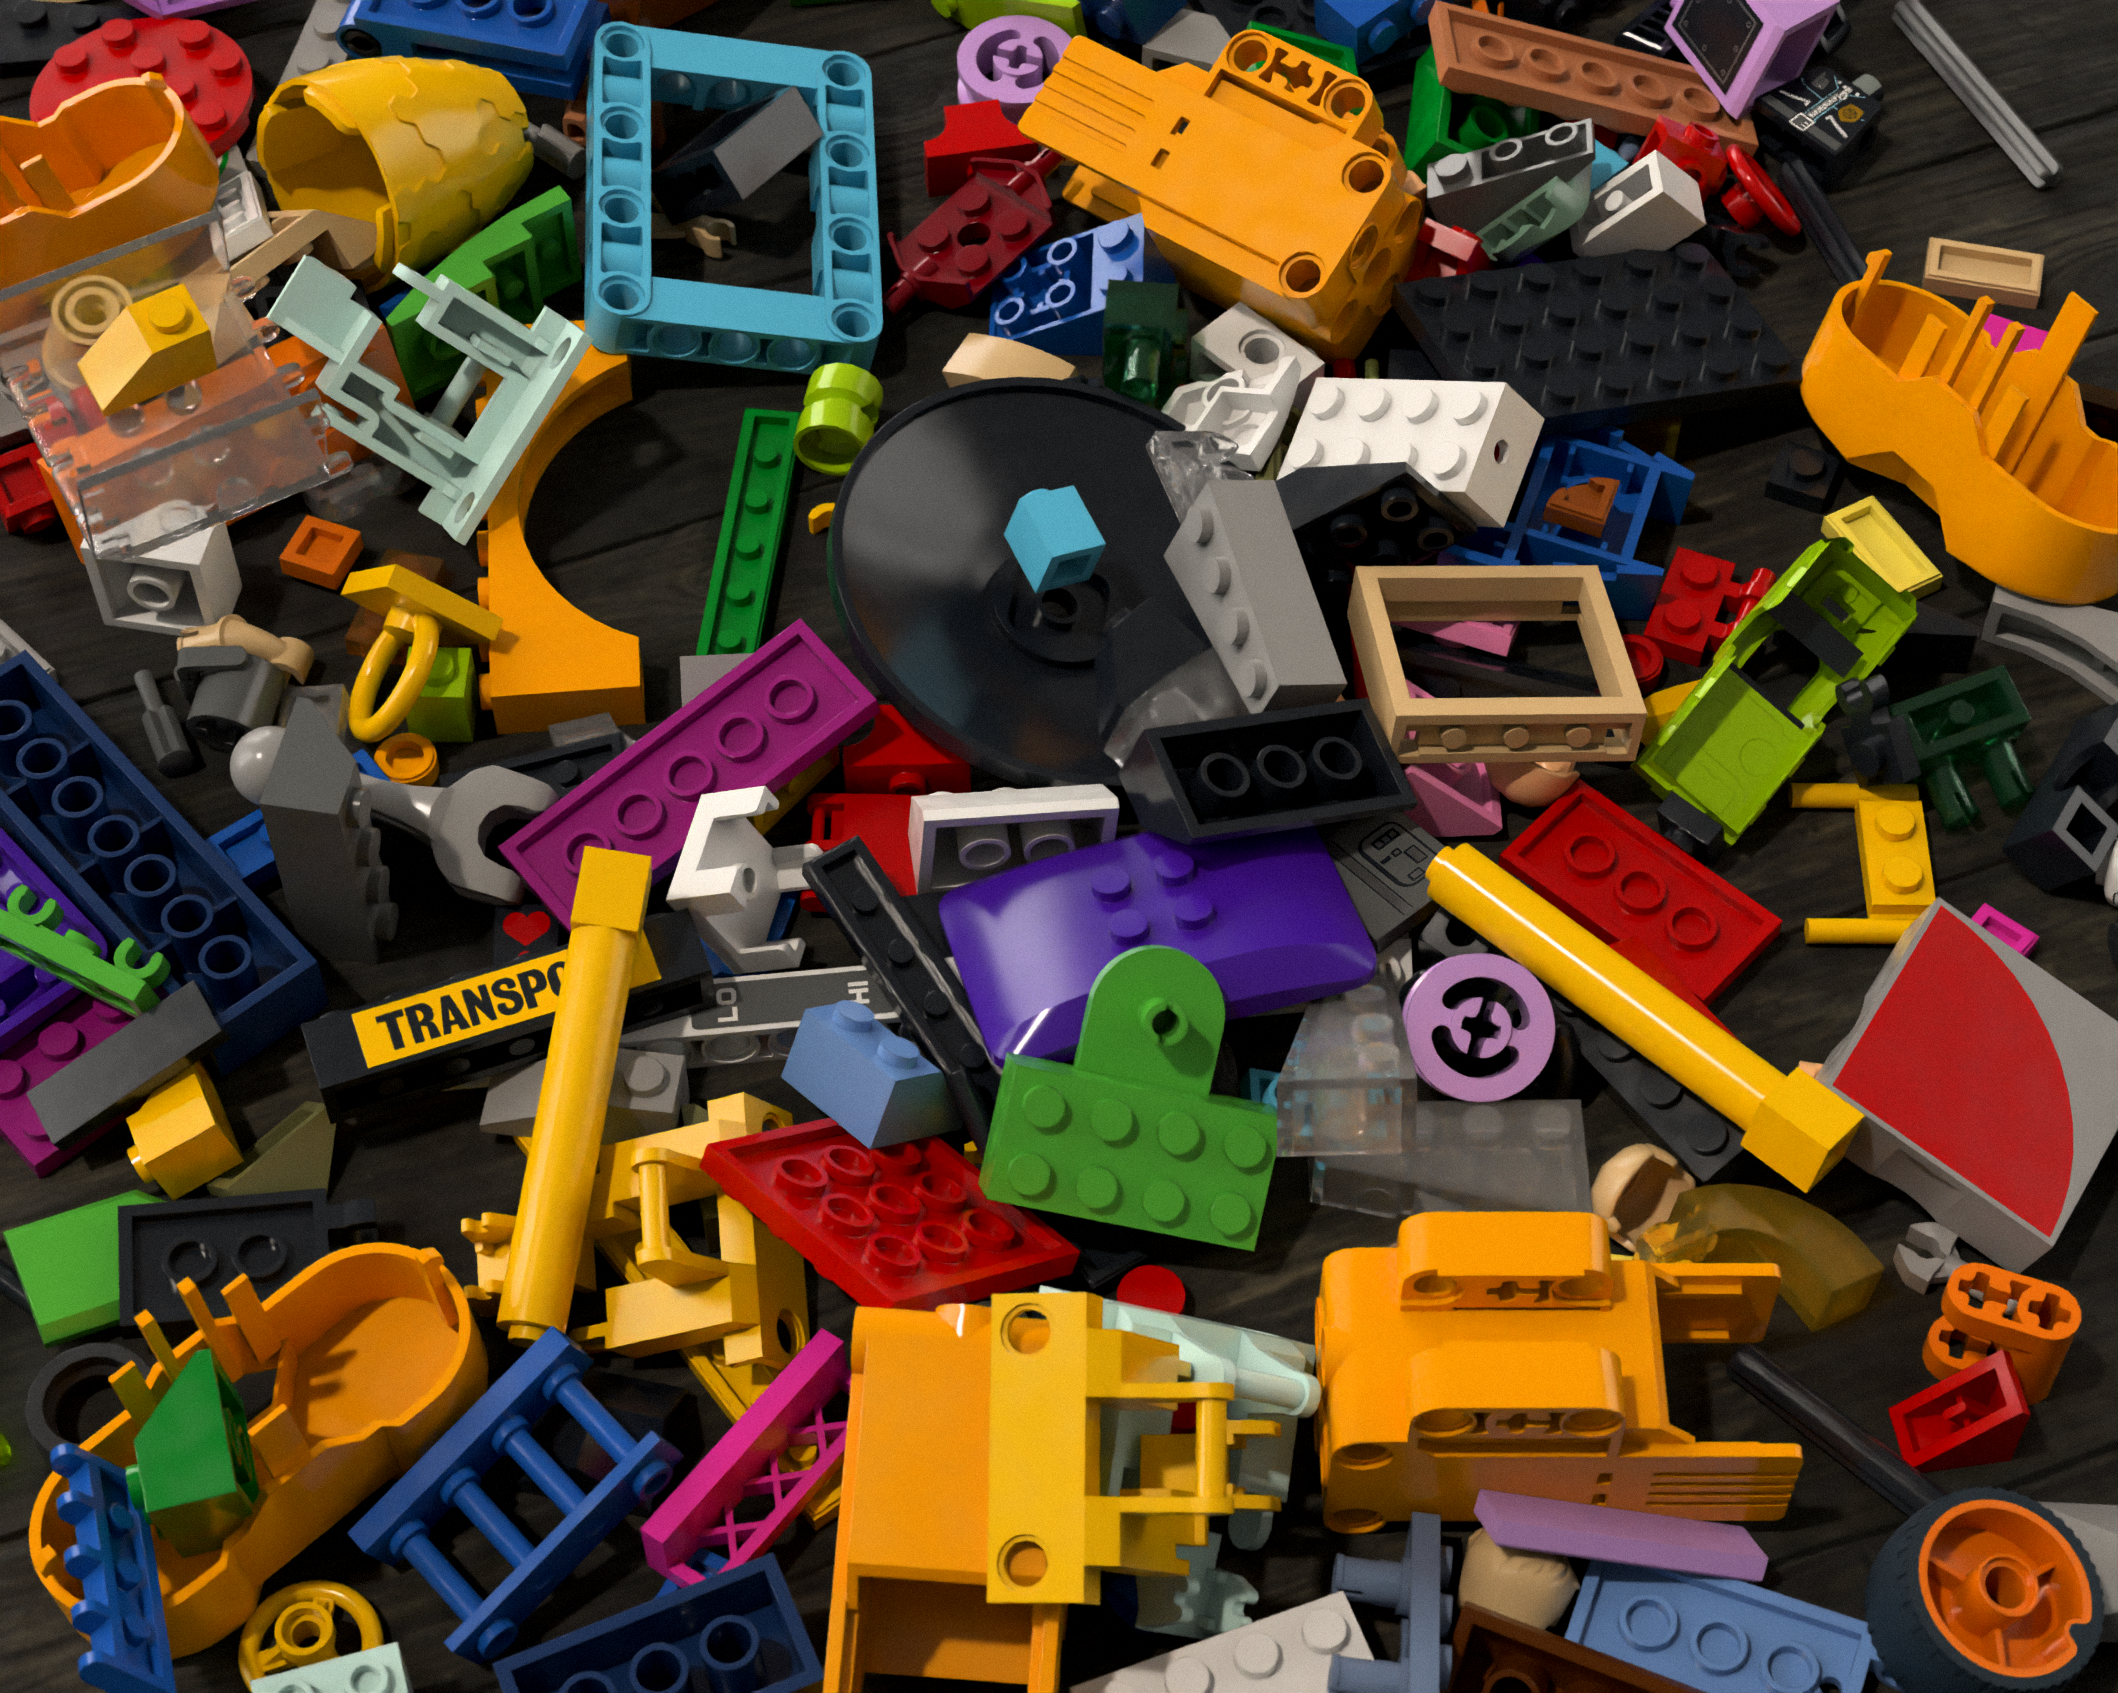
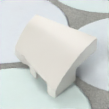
M1285 356L1279 358L1278 369L1270 374L1249 379L1243 368L1226 373L1214 381H1198L1180 386L1173 392L1161 412L1185 425L1184 433L1198 442L1204 438L1216 447V453L1231 461L1240 470L1260 472L1275 447L1287 421L1295 398L1302 367L1296 356Z

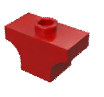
M999 99L944 106V131L938 137L924 141L925 184L928 196H944L957 192L974 176L969 161L972 157L1018 160L1024 164L1026 161L1030 162L1038 155V144L1025 138L1019 131L1018 125L1011 123L1004 117Z
M1426 218L1416 238L1417 251L1413 264L1403 282L1417 281L1426 277L1439 278L1473 273L1478 270L1491 271L1498 269L1482 248L1483 240L1458 226L1448 228Z
M891 704L879 705L881 712L875 715L874 727L864 740L853 745L843 746L845 793L929 795L943 791L953 794L971 792L970 763L938 745L910 723Z

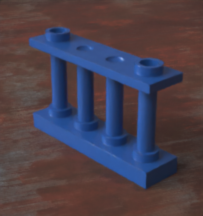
M553 1325L347 1533L364 1553L391 1567L403 1559H407L463 1622L446 1639L445 1645L452 1653L479 1666L486 1659H492L503 1653L514 1642L519 1632L518 1626L641 1500H648L665 1488L672 1478V1468L684 1457L674 1445L652 1430L639 1443L634 1440L581 1383L583 1373L595 1361L578 1343ZM561 1403L618 1464L588 1495L577 1486L530 1435L532 1425L553 1404ZM510 1455L566 1516L537 1548L529 1542L479 1487L481 1477L502 1456ZM459 1507L515 1569L485 1601L428 1539L430 1529L450 1508Z

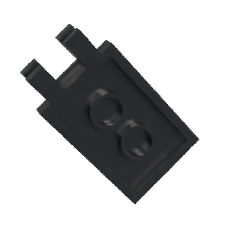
M326 1188L118 1206L119 1314L123 1340L145 1338L134 1320L145 1309L153 1316L164 1336L197 1332L199 1328L176 1287L186 1277H189L197 1286L213 1319L233 1316L221 1290L243 1273L248 1277L260 1303H262L314 1262L340 1250V1244L347 1248L366 1243H379L375 1198L357 1199L344 1204L328 1205Z

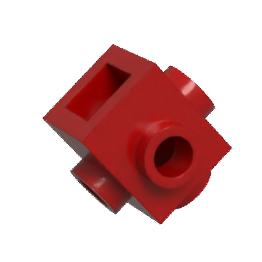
M1659 115L1632 162V164H1635L1656 149L1698 182L1702 205L1708 195L1714 196L1720 190L1728 170L1726 165L1728 163L1718 141L1719 137L1715 132L1702 124L1692 121L1686 127L1662 115Z

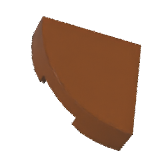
M1605 477L1589 478L1588 483L1579 484L1567 489L1562 487L1548 500L1542 520L1601 538L1620 481Z

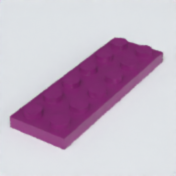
M799 618L499 845L498 849L506 862L570 935V919L584 846L652 856L651 887L677 868L702 794L766 786L774 794L881 712L877 699L804 621Z

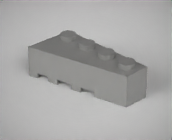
M1207 480L1193 506L1189 508L1185 520L1163 556L1250 714L1336 702L1346 687L1347 681L1275 481Z

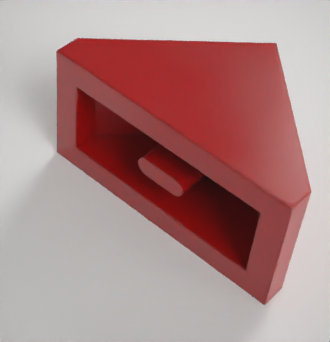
M2003 1349L1888 1408L1903 1459L1921 1473L2011 1461L2031 1416L2011 1354Z

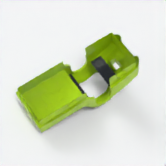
M1846 537L1821 539L1803 552L1730 633L1714 655L1713 666L1643 749L1636 760L1629 766L1652 786L1650 789L1663 801L1673 791L1721 824L1724 828L1726 848L1733 846L1746 828L1756 821L1767 807L1768 801L1788 777L1791 778L1804 762L1807 753L1820 739L1826 727L1821 719L1837 702L1835 687L1854 677H1858L1859 681L1862 682L1877 664L1881 667L1895 650L1894 645L1916 622V616L1918 615L1916 612V597L1907 590L1901 593L1895 590L1852 552L1854 544ZM1827 597H1830L1849 614L1843 622L1822 606ZM1860 628L1876 631L1874 633L1856 634V631ZM1778 630L1790 632L1819 657L1820 661L1819 670L1787 709L1741 670L1744 663L1766 637Z

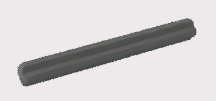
M1920 0L1898 1L1894 6L1895 12L1892 15V19L2034 187L2044 190L2049 186H2055L2060 181L2059 176L2063 172V167Z

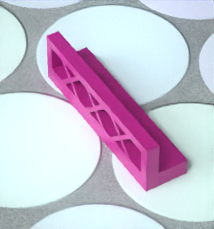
M821 1328L640 1528L649 1567L679 1587L684 1588L707 1579L685 1564L700 1547L729 1544L730 1560L717 1574L762 1557L844 1463L847 1421L823 1424L822 1409L839 1390L850 1395L852 1371L847 1369L844 1341ZM815 1418L816 1425L808 1426ZM834 1441L827 1449L826 1442ZM813 1443L819 1444L820 1458L809 1470L779 1474L778 1459L788 1447ZM771 1468L772 1475L763 1476ZM791 1490L783 1499L782 1492ZM774 1493L776 1508L765 1520L735 1525L733 1509L744 1497ZM726 1518V1526L718 1527ZM746 1541L738 1550L737 1542Z

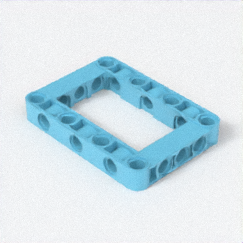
M610 22L602 25L595 35L587 75L585 333L594 339L591 344L599 350L611 354H633L810 375L821 366L832 363L852 364L869 371L883 326L872 74L868 64L859 56L846 51H826L636 26L626 22ZM795 85L824 133L813 143L809 159L810 211L816 212V229L811 244L813 295L652 277L651 100L691 105L693 110L704 111V107L733 110Z

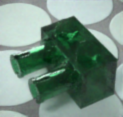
M1108 279L1103 321V378H1105V387L1110 388L1115 393L1142 402L1158 410V407H1164L1173 394L1174 384H1185L1188 349H1177V344L1187 345L1189 309H1178L1179 284Z
M2004 664L1893 704L1888 709L1889 716L1903 715L1922 773L1906 783L1899 784L1923 783L1942 822L1941 825L1944 831L1954 830L1957 827L1955 823L1957 821L1960 827L1974 821L1982 814L1957 767L1970 761L1973 763L1979 762L1998 800L2000 810L2012 808L2013 800L2016 806L2025 803L2031 799L2036 791V786L2032 784L2014 748L2018 736L2030 722L2031 717Z

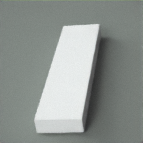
M244 171L219 186L214 205L206 218L211 249L222 266L274 236L261 187L251 171Z

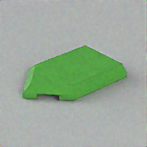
M132 1190L3 1232L4 1240L45 1349L120 1324L118 1206L168 1201L139 1190Z

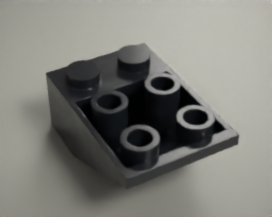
M1407 462L1304 467L1275 481L1316 598L1327 609L1350 598L1356 566H1414L1478 533L1477 523Z

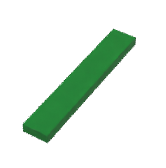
M745 408L695 656L754 653L763 646L798 463V456L794 452L793 439L802 412Z

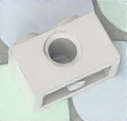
M1240 301L1191 338L1190 377L1196 382L1214 381L1226 373L1243 368L1249 379L1276 372L1279 358L1296 356L1302 369L1292 405L1302 412L1316 378L1324 377L1325 362L1311 348L1300 345L1279 330L1273 322L1261 317Z

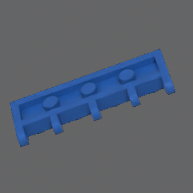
M60 1444L53 1448L50 1453L51 1467L55 1473L69 1480L70 1491L64 1492L58 1497L56 1501L57 1512L61 1520L75 1526L77 1545H73L65 1551L64 1564L68 1574L82 1580L85 1600L77 1602L71 1609L72 1624L76 1630L90 1636L92 1651L83 1654L78 1660L79 1676L82 1681L102 1689L106 1693H177L151 1527L145 1521L143 1510H135L132 1505L127 1485L126 1470L74 1444Z

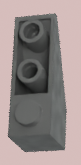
M1589 118L1575 123H1561L1550 130L1518 139H1504L1493 146L1465 154H1451L1440 161L1427 164V199L1437 223L1448 228L1458 226L1475 234L1554 177H1559L1565 183L1569 182L1596 159L1593 120Z

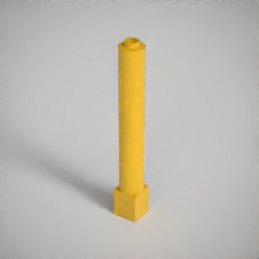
M1463 843L1455 849L1447 846L1432 860L1425 874V878L1430 881L1427 889L1428 897L1745 1130L1746 1133L1740 1145L1807 1194L1843 1158L1865 1115L1801 1068L1797 1067L1788 1076L1780 1072L1468 843Z
M584 846L570 919V940L496 1321L498 1328L509 1332L507 1341L516 1346L530 1348L552 1325L566 1335L636 954L639 952L652 882V856Z

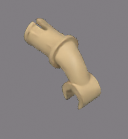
M235 614L221 617L216 624L183 629L180 632L183 637L177 639V651L184 647L241 646L245 649L246 653L263 658L278 667L286 677V685L291 673L304 685L314 661V651L305 642L293 637L278 638L263 629L248 624L245 619Z

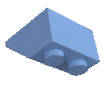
M841 1000L836 1004L805 1009L781 1078L868 1149L871 1150L961 1129L964 1121L947 1088L946 1079L942 1071L921 1056L915 1044L907 1039L896 1036L874 1019V1013L868 1007L855 1001Z

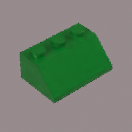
M1431 45L1416 62L1404 155L1407 170L1413 171L1427 185V164L1440 161L1451 154H1465L1493 146L1504 139H1518L1538 133L1541 110L1526 106L1512 107L1498 99L1474 93L1460 94L1446 86L1439 85L1433 45Z
M210 1348L195 1351L133 1440L137 1464L126 1466L127 1485L134 1509L143 1510L147 1525H155L160 1541L168 1539L182 1558L222 1549L223 1541L242 1526L246 1517L252 1515L251 1507L260 1493L251 1440L247 1432L249 1430L244 1402Z

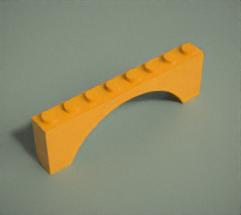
M584 320L570 321L585 332ZM523 324L529 329L533 326V324ZM592 344L589 346L481 521L488 520V530L477 531L478 557L480 567H488V577L478 578L479 606L504 618L495 641L479 643L481 662L490 661V673L479 674L480 704L482 711L493 710L497 735L646 724L644 672L639 637L613 629L594 620L563 598L544 578L534 563L524 541L525 522L530 501L540 478L556 454L575 434L592 421L632 400L630 354H611L599 350ZM489 368L478 383L479 387L486 386V395H476L477 420L504 378Z

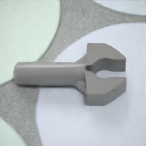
M1923 1222L1910 1225L1905 1238L1906 1241L1921 1249L1928 1250L1934 1258H1922L1911 1249L1899 1243L1893 1260L1905 1285L1924 1295L1931 1284L1948 1282L1953 1271L1961 1265L1969 1264L1960 1258L1955 1247L1959 1235L1951 1232L1938 1222ZM1970 1289L1969 1295L1983 1302L1984 1293ZM2009 1298L2005 1315L2009 1316L2014 1313L2018 1301Z

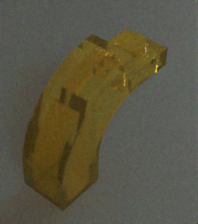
M1746 1184L1707 1185L1679 1193L1667 1222H1658L1639 1236L1635 1243L1636 1251L1632 1260H1645L1649 1263L1778 1264L1782 1280L1778 1293L1789 1303L1812 1333L1865 1309L1885 1270V1267L1868 1247L1844 1224L1827 1212L1787 1193Z

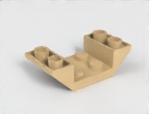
M317 209L269 211L268 216L274 236L223 266L212 250L177 275L175 286L184 283L210 329L218 369L222 371L247 359L250 355L247 347L263 336V333L241 299L251 296L265 287L270 281L267 273L281 263L284 266L295 262L299 264L304 255L312 256L336 271L351 269L353 273L360 272L375 263L373 258L376 252V223Z

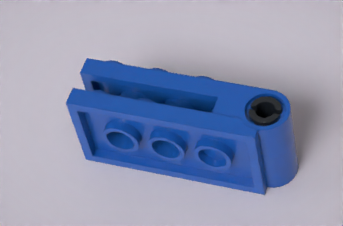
M351 0L336 30L335 38L340 48L356 60L402 55L403 58L454 59L500 72L516 91L575 101L589 70L596 32L602 25L610 23L612 18L608 3H602L599 0Z

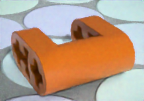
M1973 1262L1961 1265L1953 1271L1947 1282L1941 1300V1309L1944 1315L1931 1326L1923 1345L1922 1358L1926 1368L1932 1375L1940 1380H1944L1986 1358L1989 1348L1997 1350V1352L2002 1349L2008 1351L2011 1354L2027 1405L2036 1404L2048 1396L2081 1323V1308L2077 1300L2067 1290L2057 1285L1988 1264ZM1970 1289L1984 1293L1982 1309L1968 1305ZM2009 1298L2018 1301L2011 1320L2003 1318L2008 1307L2007 1302ZM1951 1339L1964 1342L1962 1359L1949 1355L1950 1348L1948 1344Z

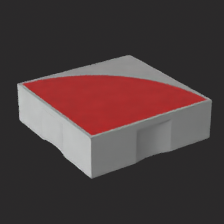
M1938 897L1904 931L1865 995L1864 1004L1854 1028L1831 1051L1815 1079L1865 1115L1844 1154L1847 1159L1870 1175L1881 1178L1906 1192L1929 1212L1935 1221L1959 1235L1958 1237L2005 1270L2020 1274L2054 1246L2118 1129V1021Z

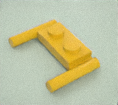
M1790 783L1788 790L1790 808H1854L1868 919L1806 918L1804 928L1806 944H1897L1904 931L1936 900L1922 801H1919L1918 785L1890 784L1859 788L1858 783Z

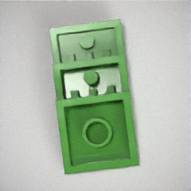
M558 185L512 210L462 244L428 273L425 278L435 283L439 275L443 274L521 324H533L544 308L543 298L582 280L571 198ZM413 288L385 319L388 335L413 403L448 386L468 356L427 331L415 321L429 299V296L416 288Z

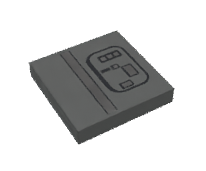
M1403 812L1354 819L1323 841L1377 955L1441 907L1427 896L1430 881L1425 878V874L1432 860L1445 846Z

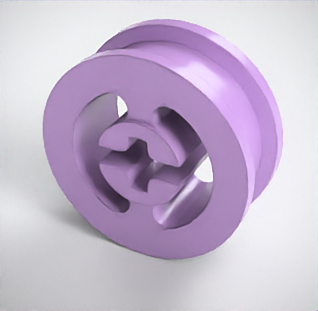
M1003 16L980 24L967 34L958 50L959 104L999 99L1004 117L1011 123L1018 125L1027 108L1034 102L1036 94L1044 86V83H1042V72L1049 76L1052 74L1056 63H1059L1063 52L1072 39L1057 25L1032 16ZM991 71H993V81L985 77Z
M1486 953L1463 954L1438 962L1416 980L1402 1008L1400 1035L1402 1046L1410 1065L1418 1076L1433 1089L1444 1095L1461 1100L1491 1102L1518 1093L1540 1074L1553 1048L1555 1018L1546 991L1536 977L1526 968L1511 959L1499 955ZM1473 977L1494 981L1505 988L1515 999L1522 1018L1520 1026L1515 1029L1512 1027L1508 1012L1501 1004L1487 1002L1483 1014V1022L1492 1026V1034L1489 1038L1478 1037L1471 1056L1488 1058L1498 1054L1507 1046L1511 1051V1059L1498 1071L1481 1077H1467L1448 1067L1437 1054L1432 1040V1031L1435 1027L1440 1026L1443 1029L1448 1045L1458 1053L1467 1054L1471 1033L1461 1029L1464 1017H1476L1478 1015L1483 998H1464L1454 1003L1449 1009L1444 1006L1442 998L1444 993L1456 983Z

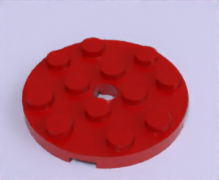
M153 17L132 20L117 18L107 21L100 29L92 31L71 44L64 45L56 50L53 58L36 79L30 96L29 111L31 121L40 122L52 116L62 102L97 85L117 79L142 78L141 75L146 72L159 73L163 76L167 86L178 95L217 159L240 139L249 126L248 113L253 100H257V92L252 70L243 50L229 36L209 26L206 22L172 17L164 20Z

